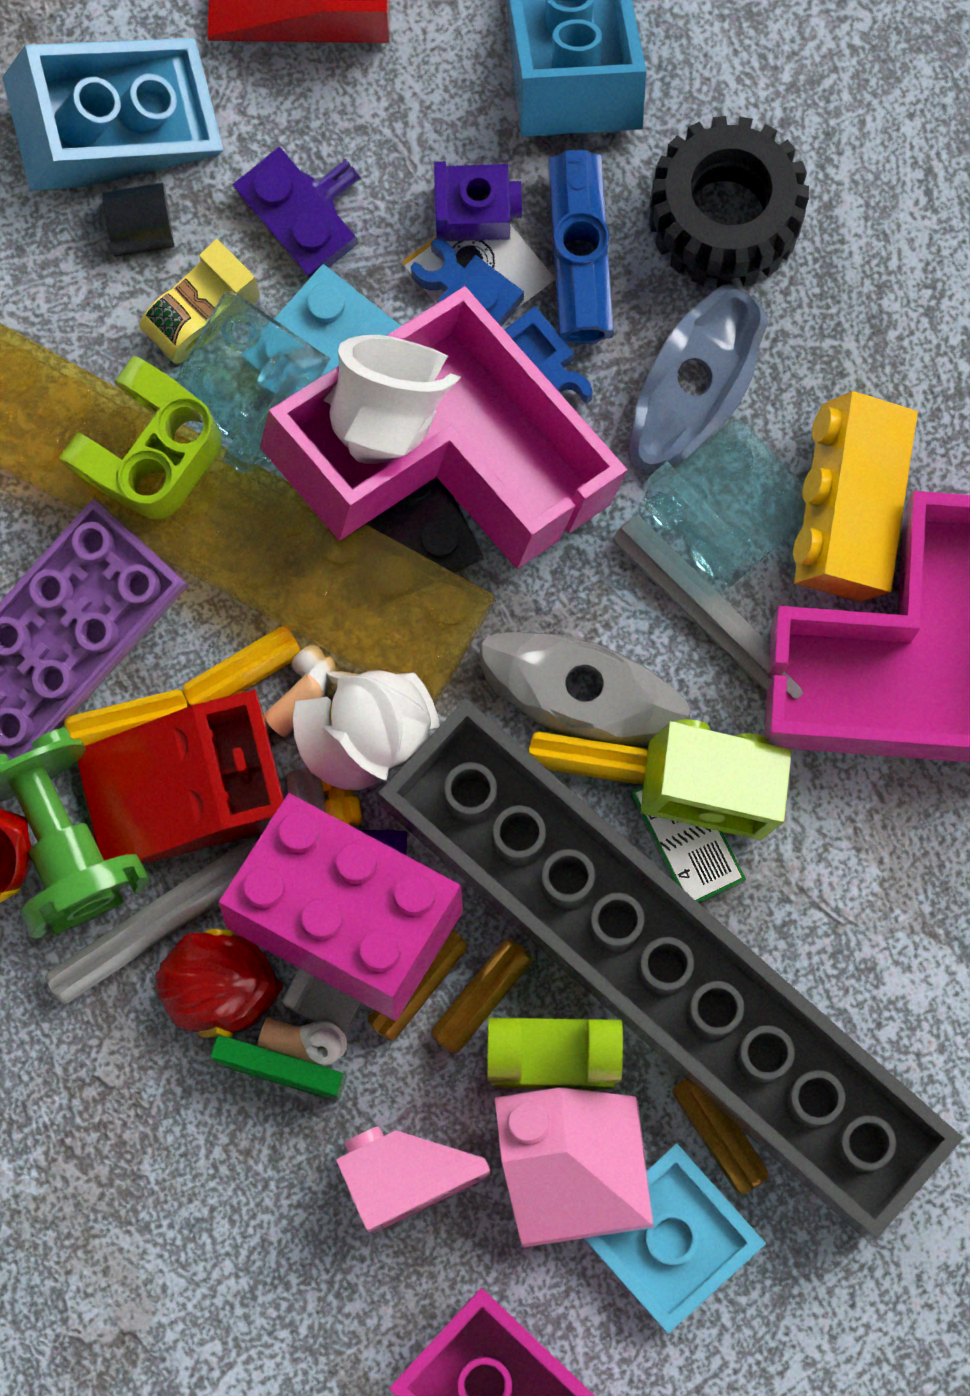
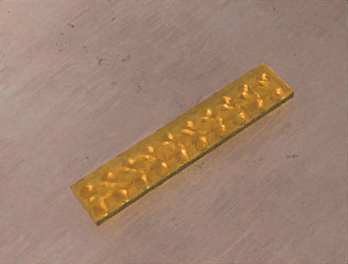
M0 323L1 469L78 512H81L93 498L99 500L162 559L278 624L285 626L287 629L364 672L381 670L395 674L415 673L425 685L434 706L436 705L495 604V595L366 524L339 541L288 481L221 445L214 461L175 513L163 519H149L140 515L84 481L62 464L58 458L78 432L123 460L155 414L138 404L116 386ZM182 424L175 433L174 441L180 444L195 441L201 433ZM161 472L147 474L141 479L137 493L143 496L157 493L165 484L166 474Z

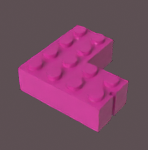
M466 286L386 335L414 342L448 355L435 381L444 379L450 373L461 377L442 397L435 409L436 414L427 435L414 450L403 457L379 464H364L356 461L350 454L349 448L341 442L333 431L329 414L331 405L324 401L338 382L339 366L269 409L260 444V449L339 541L437 477L516 569H519L558 542L564 529L569 534L609 507L628 470Z
M914 491L903 510L898 615L778 606L770 629V672L768 678H770V675H774L767 690L764 737L767 738L770 745L796 750L970 763V495ZM784 672L803 690L804 694L799 699L795 700L787 693L788 676H782Z

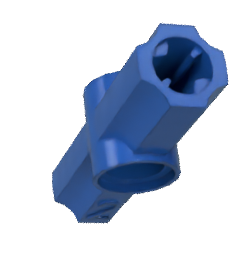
M568 150L548 159L553 233L552 261L555 268L559 335L564 341L572 342L575 345L596 344L601 340L613 338L614 335L608 257L609 231L605 214L602 157L587 150ZM585 239L591 242L596 247V250L590 255L577 256L570 253L565 245L571 240Z

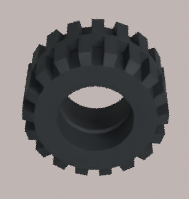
M726 116L712 118L711 128L705 129L700 121L689 126L686 141L677 135L668 144L667 155H661L656 166L649 205L651 232H657L655 245L661 255L671 252L670 266L680 274L686 267L693 271L691 281L703 286L706 277L717 279V288L722 285L731 284L732 279L740 278L743 287L755 284L759 271H762L769 277L778 270L781 258L785 260L789 258L800 235L809 200V185H804L807 175L803 161L793 162L796 149L788 139L778 144L775 142L776 129L765 124L761 132L752 129L753 119L740 116L738 125H727ZM719 181L734 182L754 193L761 203L763 212L750 222L740 225H724L707 218L698 209L692 196L708 184Z

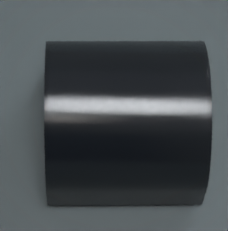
M163 182L102 192L105 220L114 257L175 247L167 194Z

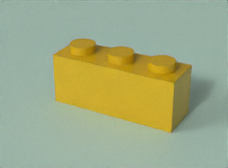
M855 391L848 392L821 404V409L818 411L812 426V439L816 442L812 468L805 478L802 490L803 500L806 502L803 526L796 537L793 547V558L797 563L794 584L857 602L891 593L918 415L917 410Z

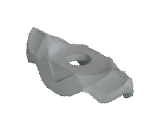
M521 632L493 634L485 638L480 645V665L487 682L494 692L516 706L536 723L562 735L613 744L648 747L649 741L670 721L690 719L691 711L689 704L678 691L644 665L601 645L551 633ZM579 668H589L595 671L603 683V690L600 695L588 702L572 698L565 686L566 678L572 671Z

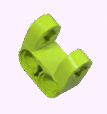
M132 356L114 380V383L126 395L155 414L123 460L78 432L58 459L69 470L111 499L149 519H163L172 515L181 507L214 461L221 448L222 435L211 412L201 400L150 363L137 356ZM189 421L203 423L201 435L195 441L184 444L174 441L175 433L182 424ZM152 472L166 474L165 484L157 493L150 496H143L137 493L141 479Z
M488 1017L487 1080L491 1083L492 1087L510 1089L568 1088L577 1090L614 1089L615 1085L622 1079V1020Z

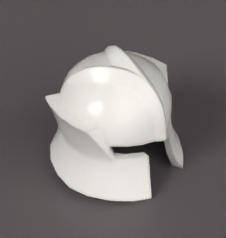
M362 335L349 338L340 343L338 349V382L324 401L331 405L329 414L333 431L341 442L349 448L350 454L357 462L364 464L388 462L407 455L422 442L428 433L436 414L435 409L442 397L461 378L450 373L444 379L435 381L448 355L414 342L384 335Z
M381 670L368 671L361 674L343 671L327 672L331 683L337 684L332 707L331 700L326 696L295 701L293 712L294 738L299 754L311 773L325 783L343 790H362L375 785L381 779L387 780V775L392 769L404 765L425 743L428 731L437 729L440 726L433 700L425 685L415 673L395 674ZM330 708H331V721H332V725H331L330 717H329V716H330Z

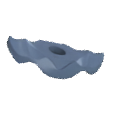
M731 284L722 285L679 322L661 347L647 374L637 401L628 447L629 461L633 468L644 470L659 469L687 458L726 423L741 402L753 378L757 353L768 322L764 308L745 291ZM686 360L699 362L707 372L708 383L700 395H690L679 385L677 378L678 370Z

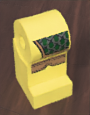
M217 238L199 255L201 261L171 290L160 296L148 308L140 321L139 328L175 364L189 359L205 343L209 344L261 297L255 276Z

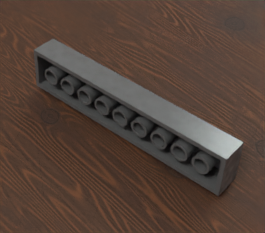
M467 698L461 702L378 792L382 808L619 1020H622L631 1031L678 1073L695 1084L722 1112L866 1241L875 1240L883 1233L964 1139L954 1128Z

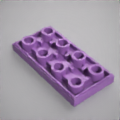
M95 498L89 502L0 602V754H7L9 760L32 751V742L40 736L62 728L64 720L80 708L189 587V584Z

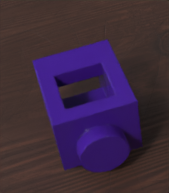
M446 161L434 162L436 237L446 242L510 240V219L522 218L521 181H509L508 164L446 166ZM468 195H489L483 201H474L468 197Z

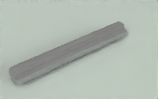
M634 516L626 521L613 538L615 545L767 693L774 675H770V678H768L770 672V643L641 517ZM784 672L782 676H788L787 693L795 700L799 699L804 694L803 690Z
M256 836L249 837L49 971L45 976V980L57 1000L63 1004L71 1002L217 904L259 839Z

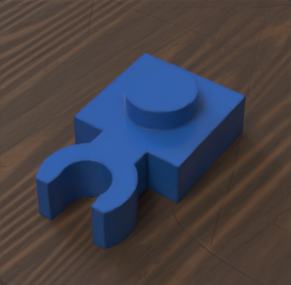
M434 238L431 242V251L444 261V265L437 271H428L417 262H414L411 266L412 277L420 287L432 291H444L437 300V303L466 286L501 327L524 300V291L477 255L474 256L465 268L457 263L456 254L452 246L439 238Z
M536 306L504 329L559 393L571 390L576 392L585 404L592 400L593 391L589 381L577 372L564 369L574 359L573 350Z

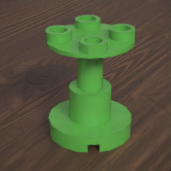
M67 728L55 729L40 736L32 742V751L26 752L12 760H9L7 754H0V801L16 796L37 840V843L29 849L28 854L45 890L28 901L20 911L30 935L34 938L43 937L46 933L44 927L48 923L55 935L89 922L123 904L124 900L119 891L129 884L133 892L138 894L150 882L144 866L136 854L122 855L104 861L87 824H72L51 781L52 778L69 769L81 759L86 751L84 743L80 739H72Z

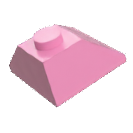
M554 1088L495 1098L501 1161L523 1247L654 1228L639 1106L636 1096Z
M380 1126L367 1130L344 1142L348 1154L336 1159L366 1230L371 1234L385 1229L490 1177V1169L485 1158L396 1130L384 1136Z

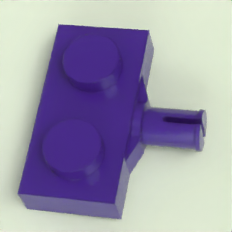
M279 146L232 184L236 193L308 279L312 277L322 264L329 268L359 244L356 236L338 216L333 202L354 183L361 180L353 166L351 167L345 158L319 181H316L313 177L300 171Z

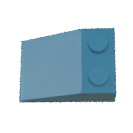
M506 0L514 94L521 136H554L557 134L612 133L625 130H643L647 71L632 0Z
M195 38L25 45L2 76L30 191L88 187L218 156L223 152Z

